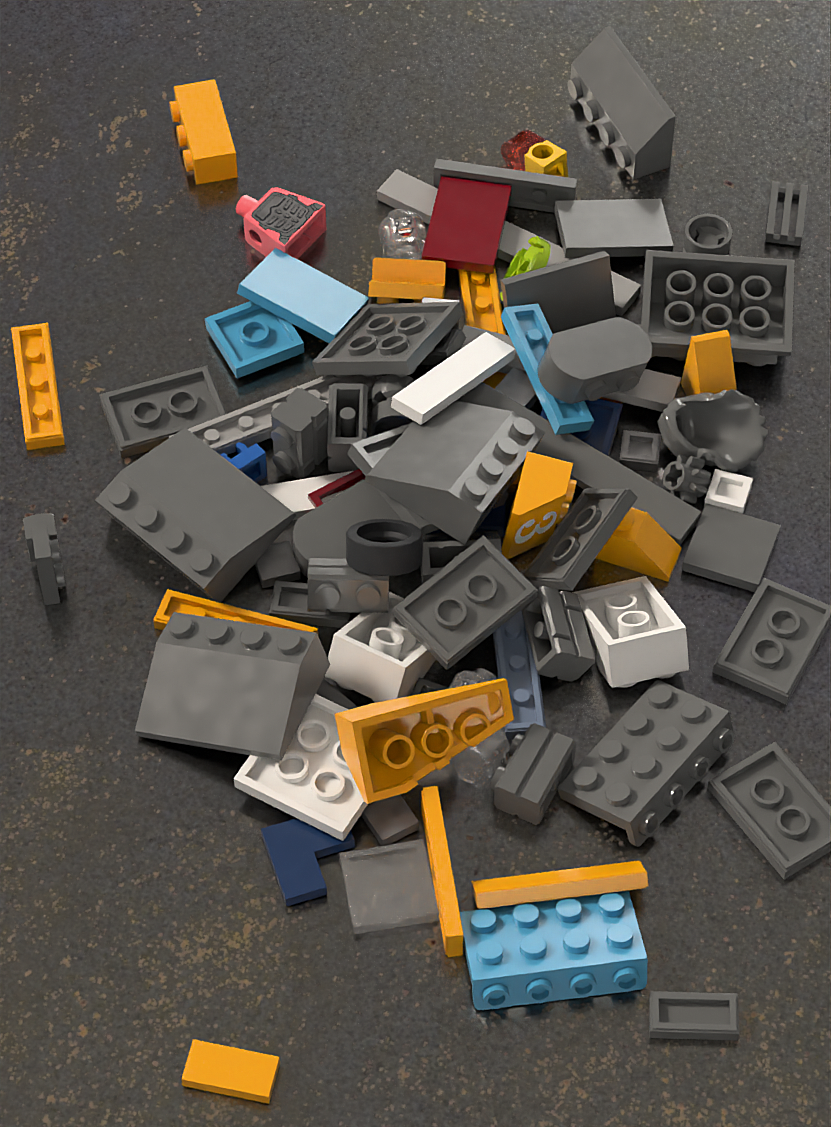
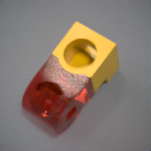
M528 129L522 130L501 145L500 150L504 161L514 170L568 177L567 151Z

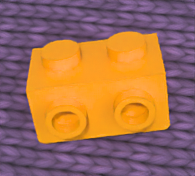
M376 257L373 259L372 280L369 281L368 296L377 297L378 304L399 303V298L414 299L413 303H422L423 297L444 299L446 263L444 261Z

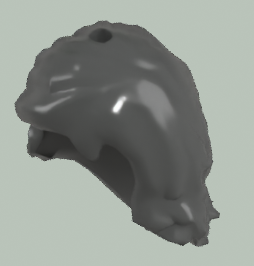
M733 389L723 390L717 394L699 393L675 398L668 404L667 408L663 409V413L657 421L663 443L676 457L678 455L693 456L705 460L704 465L710 467L718 466L732 473L747 466L751 460L756 461L759 458V455L765 450L764 440L768 436V430L764 428L766 418L760 415V406L754 402L753 398Z

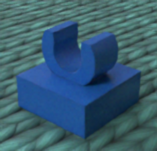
M237 443V456L232 459L224 452L220 454L256 483L268 476L266 452L257 443L249 448L243 443Z

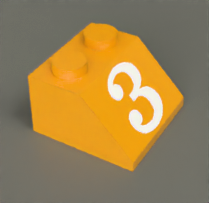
M527 451L501 547L502 555L507 560L547 542L555 531L556 524L559 525L566 516L577 482L570 479L573 463Z

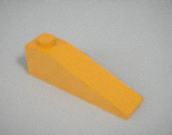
M504 678L372 703L335 713L342 755L364 802L367 804L407 793L418 785L417 781L435 769L441 770L450 763L449 760L469 746L475 747L514 720L508 682Z

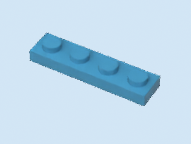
M539 304L505 307L501 314V320L555 435L590 430L594 419L585 401L574 404L563 402L549 394L540 383L538 365L553 334Z

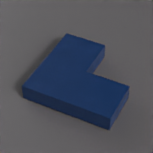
M298 818L261 828V836L286 907L327 895V886L316 858L355 847L351 830L342 841Z

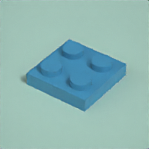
M251 301L205 318L207 331L236 378L304 353V342L292 323Z

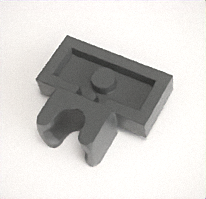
M42 513L23 518L25 538L30 562L36 561L44 605L60 603L58 587L66 586L54 514Z

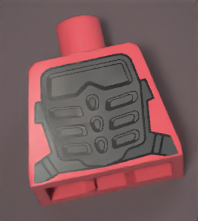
M278 187L271 188L259 201L244 195L236 206V214L244 217L245 240L265 257L277 248L298 259L327 230L325 204Z

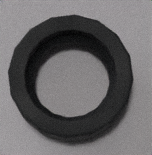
M372 519L350 526L346 532V561L348 566L355 571L368 575L397 576L418 569L422 563L423 534L421 529L412 523L393 519Z

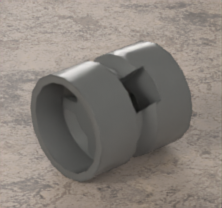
M701 214L693 217L686 224L683 252L729 255L732 239L730 223L715 214Z
M395 374L382 376L375 381L372 386V436L413 422L412 419L391 408L392 397L416 381L410 376L398 377Z

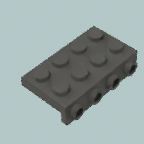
M656 680L558 786L560 798L626 830L629 842L637 847L641 846L648 837L656 833L660 823L668 814L681 805L685 795L698 781L707 775L709 768L722 753H726L731 748L735 734L730 711L660 680Z

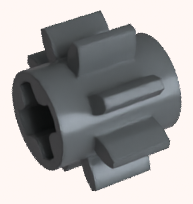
M678 455L677 461L668 464L664 470L663 486L670 489V493L679 499L696 504L697 497H702L708 492L711 483V473L702 469L705 460L693 456Z

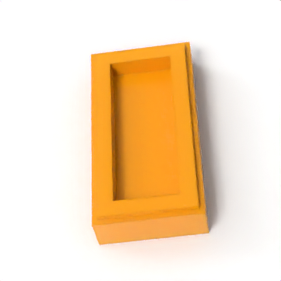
M193 1039L181 1079L182 1086L269 1104L280 1066V1057Z

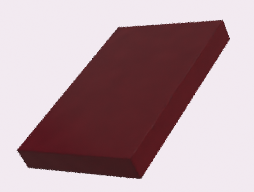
M441 176L421 260L444 261L446 268L493 274L511 199L512 186Z

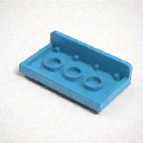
M629 891L459 912L463 930V945L472 984L473 1004L477 1010L499 1009L641 990L647 985L648 958Z

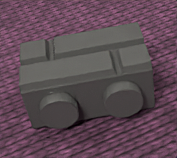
M333 383L329 385L328 470L332 472L355 471L359 468L347 453L352 443L368 438V385Z
M296 388L286 398V403L281 402L271 412V438L274 450L272 459L275 466L285 474L290 473L297 479H305L315 469V465H319L328 456L326 402L305 389Z
M309 558L307 612H325L326 609H329L330 612L388 613L389 576L368 575L355 571L348 566L346 559Z
M542 586L537 589L538 596L521 609L538 675L552 678L557 676V679L573 682L595 663V649L589 639L578 595L567 591L559 592L558 589Z
M536 723L530 724L524 736L517 734L509 749V757H511L506 767L500 765L491 780L490 788L494 790V805L496 808L511 815L516 814L520 819L534 825L540 824L558 791V786L564 781L575 761L576 742L574 739L557 732L554 734L550 729Z

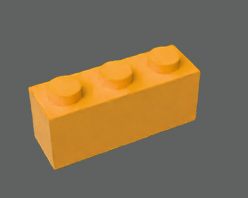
M215 79L174 86L175 101H171L169 104L173 123H180L179 126H176L179 146H186L187 149L183 150L186 171H193L196 185L237 178L236 151Z

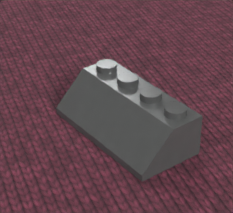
M611 26L605 27L571 64V76L567 86L570 96L574 100L577 99L583 107L586 119L589 122H593L599 130L603 143L609 145L615 153L619 166L625 168L634 180L671 167L676 116Z

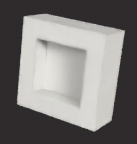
M715 469L705 498V504H711L743 514L752 488L753 478Z

